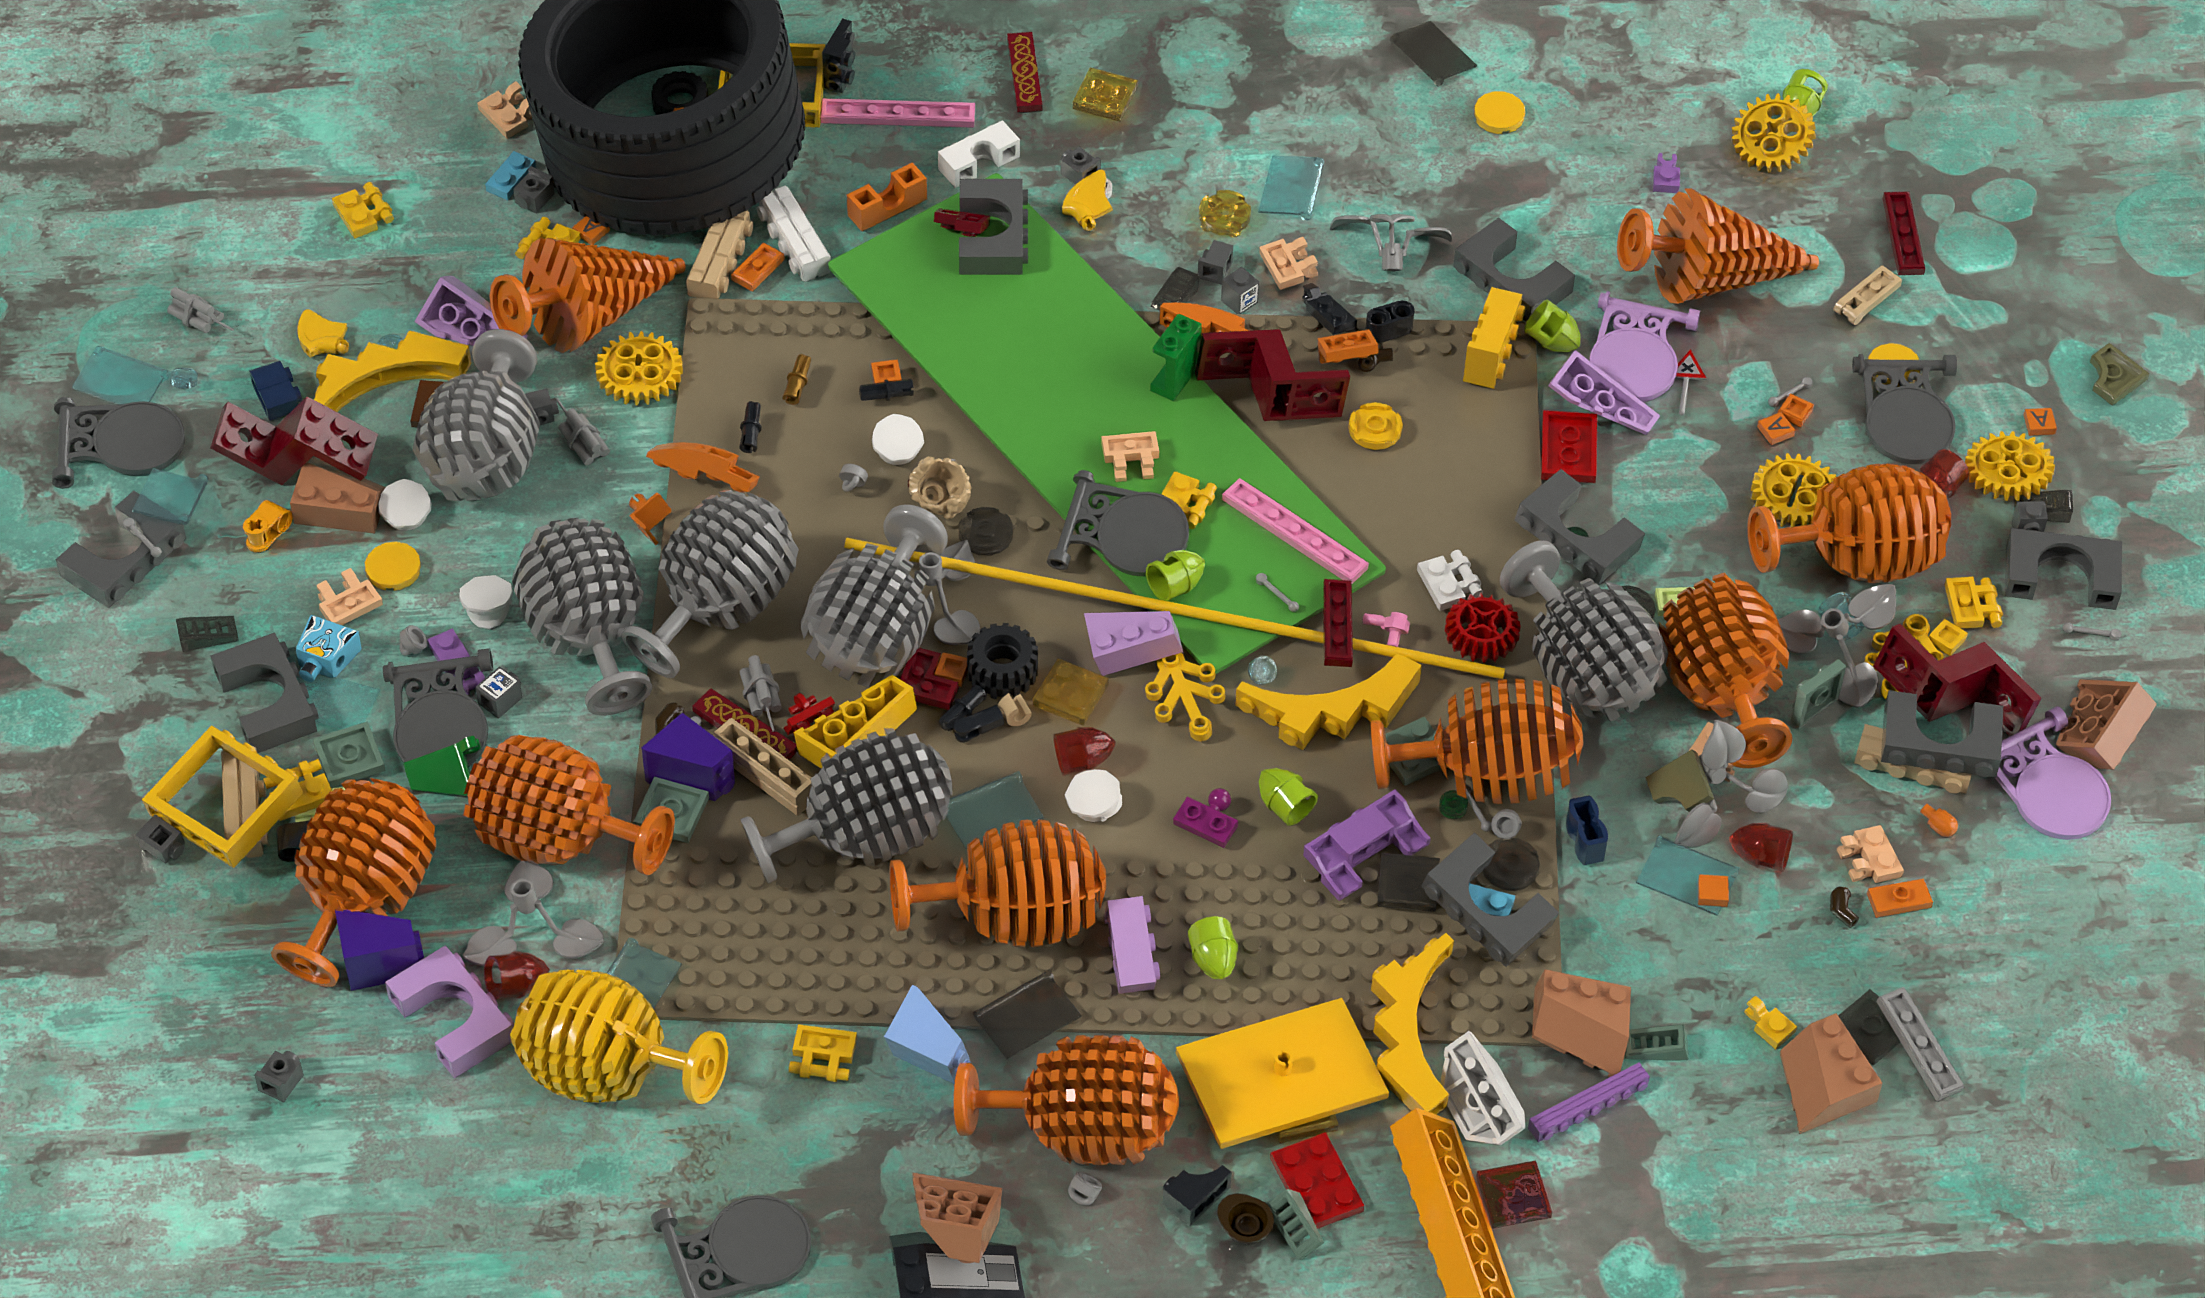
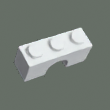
M1002 120L938 151V170L957 188L960 186V179L977 178V159H989L1000 167L1019 158L1020 139Z

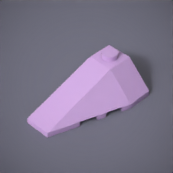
M452 275L439 278L415 320L418 325L436 337L447 338L474 346L476 339L484 332L499 329L494 320L490 303Z
M1576 350L1561 366L1548 385L1568 402L1644 435H1647L1660 417L1658 413Z

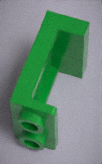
M1177 314L1155 343L1153 353L1164 357L1166 364L1150 384L1151 392L1174 401L1195 373L1201 341L1202 323Z

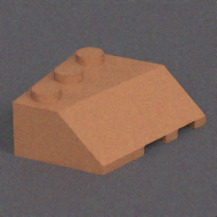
M313 457L301 467L290 501L294 524L375 534L381 516L378 503L386 487L365 478L360 481Z
M2080 679L2077 685L2080 690L2079 695L2073 698L2070 704L2073 711L2071 716L2068 717V726L2061 729L2056 746L2063 752L2088 762L2096 769L2114 770L2121 762L2130 744L2135 741L2136 735L2144 723L2150 718L2151 712L2157 703L2138 682Z
M1545 969L1534 991L1532 1038L1563 1054L1569 1052L1584 1060L1583 1064L1591 1068L1596 1066L1608 1072L1609 1077L1621 1072L1629 1039L1631 987Z
M1837 1013L1809 1024L1780 1050L1786 1082L1789 1085L1792 1096L1793 1111H1795L1798 1121L1799 1134L1878 1101L1883 1083Z
M912 1173L921 1226L948 1258L958 1259L962 1263H979L1000 1219L1002 1188Z

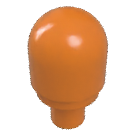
M1926 804L1921 809L1920 813L1929 819L1927 824L1940 836L1951 837L1957 832L1958 822L1946 810L1941 808L1935 810L1929 804Z

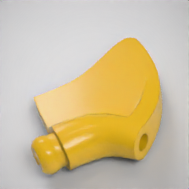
M1098 170L1079 181L1068 192L1063 201L1062 214L1074 217L1085 231L1093 230L1096 226L1095 219L1113 210L1106 198V174L1104 170Z
M309 309L302 312L297 328L298 338L303 351L310 358L322 353L345 354L349 350V342L344 339L348 329L347 323L329 321Z

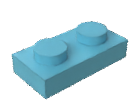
M513 151L485 184L486 191L509 200L514 194L513 189L529 173L528 169L531 166L536 168V161Z
M1469 883L1471 899L1479 909L1493 916H1508L1511 914L1515 895Z

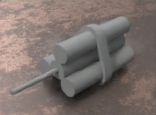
M177 287L171 290L170 295L173 297V304L168 306L167 312L182 320L185 326H193L204 333H208L211 329V324L216 322L234 331L233 328L221 322L224 314L214 309L209 302L196 294L190 295Z
M555 398L567 416L566 422L561 423L558 429L568 441L567 446L570 450H574L585 465H590L594 458L600 455L601 457L607 456L610 453V449L599 436L600 431L597 427L590 424L585 415L582 413L578 414L574 408L567 411L559 399Z
M753 655L748 659L749 668H742L740 670L744 686L743 696L744 699L748 700L753 716H760L763 711L767 712L772 732H774L775 728L769 710L779 712L782 709L778 695L779 685L773 679L770 665L767 663L761 664L759 656Z

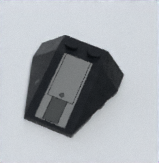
M914 1232L889 1236L900 1298H1025L1016 1246L989 1242L979 1263H962L958 1259L948 1258L928 1233Z

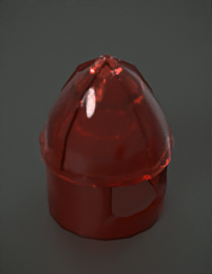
M1946 449L1937 451L1919 470V472L1932 479L1946 493L1947 498L1955 495L1957 489L1969 476L1968 467L1957 454Z
M1077 727V729L1053 734L1056 757L1063 776L1088 771L1101 765L1111 755L1116 745V741L1109 734L1093 727Z
M1767 822L1751 823L1738 828L1730 835L1729 840L1734 851L1745 862L1755 866V868L1762 867L1784 872L1791 851L1793 830L1769 825Z
M513 951L506 954L490 955L486 959L484 966L486 989L496 1000L515 997L523 998L530 994L538 976L549 973L550 969L542 959L529 952ZM494 962L499 967L501 983H495L492 979Z

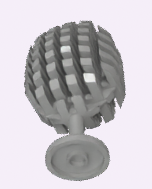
M494 329L481 334L476 339L472 350L473 361L479 372L462 374L441 384L431 394L429 402H426L424 410L421 412L413 451L432 484L443 492L447 500L461 501L465 498L467 501L497 496L516 485L524 475L525 469L527 470L535 449L540 422L522 388L516 383L522 382L532 375L537 364V354L532 344L516 332Z
M723 490L719 492L721 497L711 495L704 499L701 504L690 511V515L680 522L679 528L676 531L674 530L668 545L665 544L661 552L662 559L658 569L666 580V585L671 593L670 597L677 608L654 635L638 626H629L621 634L622 641L628 650L649 669L666 678H674L680 670V664L675 654L667 645L689 619L710 627L709 621H712L716 626L735 629L740 627L737 623L738 620L740 623H747L755 619L757 614L763 612L768 607V603L778 596L779 590L784 588L788 582L790 572L793 573L796 568V558L799 549L792 539V534L787 525L789 523L786 518L768 500L747 492L749 497H746L744 493L738 491Z
M915 505L896 506L889 511L884 520V534L890 545L897 547L895 552L886 549L880 559L873 558L878 546L867 543L858 558L849 559L854 548L837 555L836 559L815 583L801 620L803 638L805 639L808 631L813 636L806 653L815 661L819 653L822 652L825 655V659L821 666L832 672L835 666L841 669L839 677L848 681L854 672L862 673L857 683L859 685L869 687L877 672H886L883 679L890 675L897 676L921 646L931 615L935 609L932 590L927 599L921 593L929 576L920 570L915 579H913L909 573L914 564L909 560L914 551L922 553L932 552L941 555L947 546L948 534L942 522L934 514Z
M569 518L565 521H550L547 525L536 528L530 542L525 544L513 572L512 583L515 585L514 591L519 599L521 611L525 615V621L531 628L530 632L538 642L541 643L543 639L546 646L552 647L550 651L554 655H564L567 647H569L567 653L577 655L576 657L594 653L603 679L595 683L585 696V704L590 713L603 716L629 710L644 701L652 691L651 681L646 674L639 671L619 672L610 649L620 644L622 632L627 627L633 625L636 619L635 615L643 601L644 591L640 588L641 581L636 574L634 562L630 559L631 555L624 545L625 542L616 531L613 534L609 528L604 527L605 523L602 520L592 519L589 526H587L589 521L579 518Z
M1548 541L1530 543L1518 550L1507 561L1500 575V585L1512 597L1521 598L1539 592L1548 602L1545 605L1548 611L1546 616L1540 611L1533 619L1540 634L1537 637L1534 635L1532 649L1544 677L1549 681L1550 685H1555L1561 689V696L1570 705L1572 704L1579 714L1595 718L1591 710L1600 711L1611 722L1621 717L1617 709L1624 708L1626 712L1632 713L1640 707L1639 703L1642 700L1647 702L1655 695L1653 689L1655 684L1660 688L1667 680L1661 666L1663 664L1666 665L1668 650L1656 622L1651 618L1647 610L1627 591H1624L1622 586L1605 581L1608 589H1601L1597 584H1594L1591 578H1587L1579 582L1583 591L1576 592L1575 588L1568 587L1561 592L1551 581L1559 568V551Z
M884 728L885 736H878L875 731L867 734V739L860 740L858 738L851 741V745L847 747L842 745L835 749L836 754L831 759L828 753H826L821 759L822 768L820 772L810 779L812 787L809 799L807 797L808 819L767 837L760 835L751 817L747 816L740 819L767 883L769 884L777 879V873L770 858L772 853L813 835L829 850L832 848L836 852L841 853L843 860H854V857L863 859L866 866H875L874 859L881 858L883 862L891 860L894 855H903L913 847L923 846V840L927 836L932 841L938 835V824L941 820L944 821L948 815L947 807L950 795L952 797V779L944 758L929 744L927 746L920 742L916 733L905 735V737L897 736L893 728Z

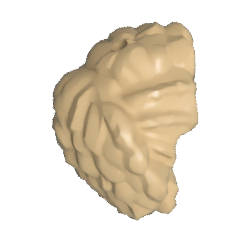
M928 456L920 460L918 467L910 473L909 494L912 495V500L919 502L921 508L937 515H943L945 519H952L966 507L971 496L972 487L965 469L962 465H958L956 461H951L949 458L934 459Z

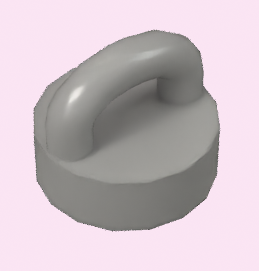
M855 464L843 465L839 474L841 480L844 481L842 484L843 491L849 492L855 487L864 486L868 478L866 470Z
M409 625L400 632V652L404 656H408L411 653L418 654L427 647V638L417 626Z
M1503 809L1493 817L1491 827L1497 837L1511 839L1519 832L1522 822L1516 812L1510 809Z
M1076 1172L1069 1185L1068 1193L1076 1203L1087 1206L1095 1201L1102 1189V1185L1094 1177L1083 1172ZM1076 1190H1077L1078 1192H1080V1193H1082V1194L1088 1196V1198H1083V1197L1079 1196V1195L1077 1194Z

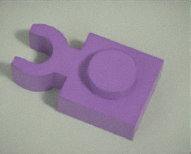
M1659 153L1657 166H1654L1653 192L1677 193L1680 188V167H1676L1677 155L1672 154V160L1665 161L1662 158L1663 154Z

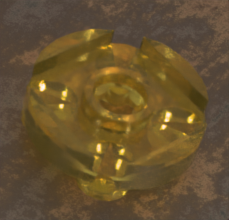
M1219 190L1216 191V195L1211 197L1208 194L1201 200L1199 205L1201 228L1206 232L1218 235L1238 237L1250 222L1251 206L1245 202L1243 195L1235 191ZM1224 210L1229 211L1228 215H1223L1220 213H1223Z

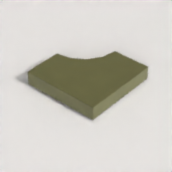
M2110 343L2094 353L2090 359V363L2096 368L2099 376L2092 391L2112 406L2148 380L2150 374Z
M1693 749L1645 777L1652 798L1658 804L1667 800L1679 801L1685 810L1690 812L1697 805L1708 803L1714 799L1698 753Z

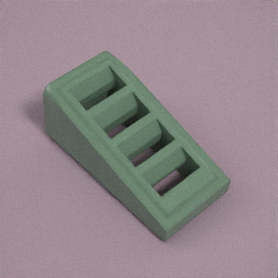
M1684 1024L1630 1029L1626 1047V1058L1640 1060H1688V1042ZM1635 1039L1641 1040V1049H1635ZM1647 1039L1653 1040L1652 1048H1648ZM1660 1040H1665V1046L1660 1047ZM1672 1040H1677L1678 1045H1672Z
M1286 1189L1267 1203L1272 1210L1275 1224L1298 1260H1303L1324 1244L1299 1192ZM1294 1214L1297 1215L1294 1219L1289 1221V1218H1291ZM1301 1225L1304 1226L1303 1228H1301L1299 1231H1297V1232L1295 1233L1294 1230H1296V1229H1297L1298 1227H1300ZM1309 1234L1310 1238L1303 1244H1300L1299 1241Z

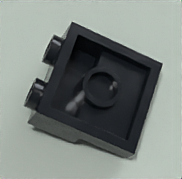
M842 18L822 51L824 88L842 94L847 85L852 84L855 76V71L852 70V64L856 52L853 50L855 33L852 32V21Z

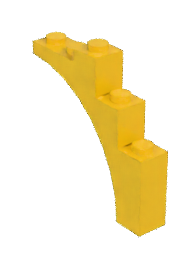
M409 330L405 339L399 342L397 349L368 342L364 351L359 353L357 361L328 354L324 362L320 363L317 367L316 378L319 380V386L314 400L338 412L342 407L360 395L384 385L413 379L450 380L456 376L466 374L471 365L469 346Z
M1397 653L1385 667L1370 678L1349 688L1314 695L1282 694L1264 690L1242 681L1236 688L1235 706L1245 713H1251L1263 719L1269 725L1279 727V739L1290 746L1304 750L1320 727L1332 735L1345 739L1361 716L1367 718L1370 722L1372 720H1380L1384 727L1387 728L1419 684L1422 665Z
M1447 933L1439 939L1436 937L1431 939L1425 945L1423 952L1418 956H1410L1403 963L1402 967L1395 960L1387 966L1385 964L1379 966L1372 974L1371 991L1386 1005L1374 1018L1373 1033L1389 1048L1378 1057L1377 1069L1385 1085L1411 1111L1419 1108L1436 1115L1447 1107L1449 1093L1436 1079L1424 1057L1418 1037L1417 1008L1426 984L1436 969L1452 954L1454 940Z

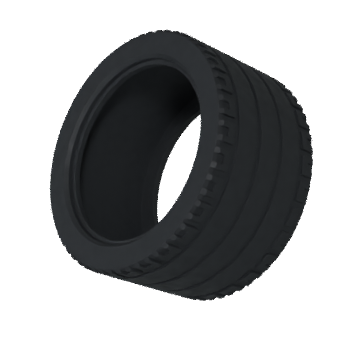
M545 0L534 12L532 19L527 24V29L523 32L524 39L520 42L518 53L520 59L518 61L519 73L548 174L553 177L554 188H557L560 197H563L564 201L570 204L573 210L580 212V215L583 217H589L594 223H600L601 226L617 231L641 235H670L704 229L712 226L714 223H722L726 219L729 220L759 203L788 175L787 172L792 169L793 162L799 156L798 152L802 148L801 141L804 140L805 114L784 17L778 0ZM676 66H705L733 74L721 88L704 100L670 113L644 117H626L594 109L608 93L619 85L655 70Z

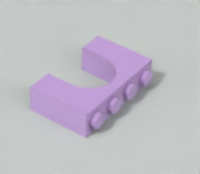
M446 945L385 982L388 998L404 1018L428 1003L445 997L461 999L472 1007V1014L463 1025L435 1042L438 1059L454 1078L512 1043L510 1033L514 1027V1022L507 1012L502 1013L498 1009V1003L490 992L485 993L482 990L478 977L473 972L469 974L460 955L456 952L452 954Z

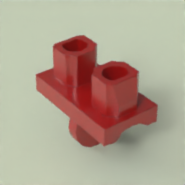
M802 693L796 694L794 696L795 705L788 708L791 715H796L787 719L788 725L783 729L787 735H790L802 727L804 729L811 726L810 723L814 722L815 719L822 715L827 717L834 713L835 701L830 696L815 704L817 700L814 695L805 698Z

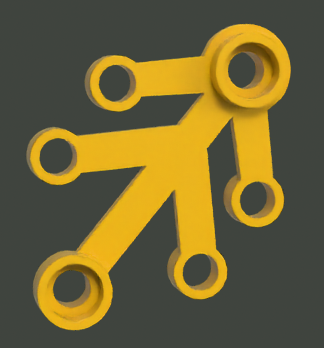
M1920 614L1908 616L1903 621L1902 626L1938 661L1943 659V653L1936 649L1928 637L1930 625L1926 617ZM1890 631L1885 633L1877 632L1873 635L1871 645L1875 650L1881 651ZM1880 652L1868 653L1865 656L1864 662L1873 666L1874 664L1869 661H1876ZM1884 678L1880 692L1884 699H1887L1888 691L1897 690Z
M1182 653L1158 659L1157 667L1159 672L1155 680L1145 686L1146 697L1151 701L1159 700L1163 695L1162 688L1169 677L1172 678L1174 684L1165 701L1155 707L1156 719L1162 723L1170 721L1173 716L1172 711L1179 698H1181L1191 720L1189 723L1191 738L1200 742L1208 740L1212 735L1211 721L1201 715L1192 694L1209 699L1213 704H1220L1226 698L1225 689L1218 684L1208 687L1187 680L1182 672L1197 676L1202 682L1208 683L1216 677L1215 667L1210 663H1204L1199 666L1187 662ZM1205 671H1210V672H1211V673L1208 674V675L1203 674V672H1205ZM1153 689L1158 690L1156 693H1151L1150 691ZM1214 693H1221L1219 696H1213ZM1162 711H1167V712H1168V713L1165 714V715L1159 714V713L1162 712Z

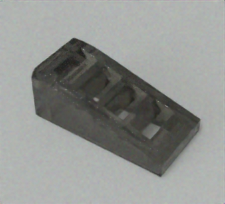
M1177 267L1151 302V307L1160 311L1162 303H1187L1198 291L1200 276L1184 268Z
M2072 490L2040 492L2039 495L2031 493L2030 499L2020 495L2019 501L2014 498V511L2017 502L2044 501L2048 517L2047 521L2070 523L2073 513Z
M234 616L184 617L176 619L183 652L239 641ZM227 626L228 633H223L222 627ZM216 628L217 633H211L210 629Z

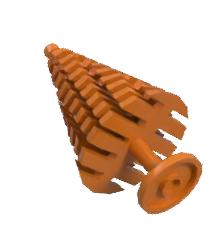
M1684 188L1687 194L1678 191L1672 197L1676 206L1667 204L1663 212L1666 219L1661 218L1658 227L1660 235H1654L1653 222L1650 215L1644 209L1639 208L1631 209L1625 215L1618 233L1617 255L1620 266L1628 272L1639 271L1645 266L1650 257L1651 250H1653L1662 266L1654 265L1660 292L1670 303L1676 304L1702 298L1705 295L1711 296L1731 289L1756 285V282L1784 278L1788 274L1797 275L1804 270L1803 268L1815 270L1819 266L1818 256L1813 254L1806 255V251L1802 247L1793 245L1789 240L1782 239L1772 231L1769 234V231L1763 226L1755 224L1750 219L1742 217V215L1725 206L1721 207L1711 198L1701 195L1692 188Z
M540 238L531 244L525 255L522 282L509 274L500 275L494 279L490 289V307L499 329L513 331L521 336L526 335L531 327L532 315L537 313L533 325L539 335L544 333L542 339L549 346L556 343L554 349L556 351L564 353L570 350L572 352L601 332L602 327L610 326L618 318L628 313L629 310L638 306L644 298L647 299L653 293L660 290L662 286L670 283L676 274L683 273L686 269V264L682 258L668 261L669 257L665 255L653 256L647 253L641 254L638 251L630 253L624 249L619 250L606 246L597 247V245H585L583 243L553 238Z

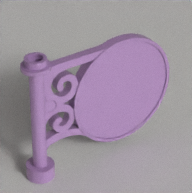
M1606 291V293L1601 292L1598 308H1601L1605 313L1589 361L1642 402L1658 398L1673 385L1678 368L1676 354L1666 338V330L1669 324L1675 321L1686 324L1685 329L1696 331L1700 310L1690 308L1689 313L1613 298L1610 297V291ZM1617 315L1613 321L1615 330L1606 334L1611 317ZM1649 317H1656V318H1650V319L1648 320V327H1646V326L1644 325V321H1645L1647 318H1649ZM1627 318H1629L1630 322L1628 324H1622L1626 323Z
M2056 706L2045 712V719L2002 740L2001 760L2006 759L2002 769L2007 776H2019L2016 787L2011 784L2000 767L1995 779L2014 801L2020 814L2031 827L2049 837L2065 840L2079 839L2092 834L2104 823L2111 806V793L2106 780L2095 767L2082 759L2061 753L2047 740L2044 734L2045 731L2051 728L2057 732L2068 726V718L2065 712ZM2036 737L2037 741H2031L2028 751H2026L2023 742ZM2035 749H2037L2039 752V754L2034 755L2032 753H2034ZM2013 761H2015L2018 764L2017 768L2010 767L2012 766Z

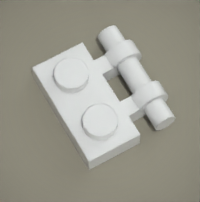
M1455 550L1451 553V558L1453 559L1451 563L1447 564L1444 556L1420 562L1417 565V571L1439 611L1451 608L1453 604L1457 605L1460 598L1466 599L1465 593L1471 592L1475 598H1478L1480 593L1483 594V590L1480 587V579L1472 573L1470 561L1466 556L1462 555L1460 550ZM1461 574L1464 580L1457 582L1454 575Z

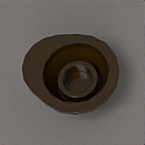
M1235 1193L1223 1198L1218 1205L1217 1216L1224 1231L1234 1241L1248 1245L1260 1242L1268 1237L1273 1229L1274 1217L1272 1210L1265 1202L1258 1198Z

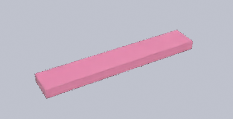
M822 98L821 123L974 128L975 103Z
M1241 478L1222 494L1224 502L1340 579L1350 580L1353 584L1368 570L1369 563Z

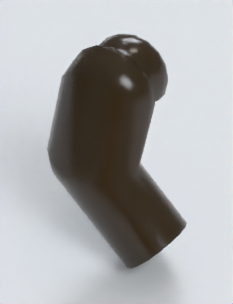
M1392 348L1378 349V354L1360 358L1358 361L1360 370L1370 372L1380 362L1393 361Z
M668 703L655 719L656 735L673 719L685 712L682 706L677 705V703Z
M1836 887L1830 895V911L1846 926L1852 928L1858 922L1859 917L1848 908L1851 892L1846 887Z

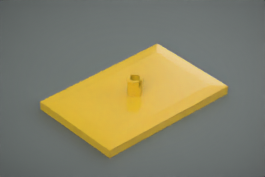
M1343 998L1176 1047L1175 1053L1220 1149L1384 1100L1389 1096V1091Z

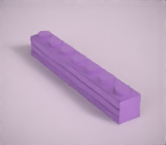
M1637 1063L1529 1119L1528 1129L1538 1142L1548 1140L1554 1134L1566 1131L1569 1126L1575 1123L1579 1124L1591 1115H1597L1602 1109L1610 1108L1622 1099H1628L1633 1093L1645 1090L1650 1076L1642 1065Z

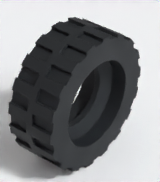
M673 71L672 73L664 74L652 86L653 111L655 115L670 113L675 108H685L708 97L706 82L692 72ZM684 92L691 94L693 99L687 103L674 104L668 101V96Z

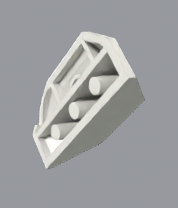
M1466 1032L1445 1047V1061L1440 1084L1449 1093L1447 1106L1465 1139L1470 1142L1502 1145L1525 1129L1523 1108L1496 1061L1472 1032Z

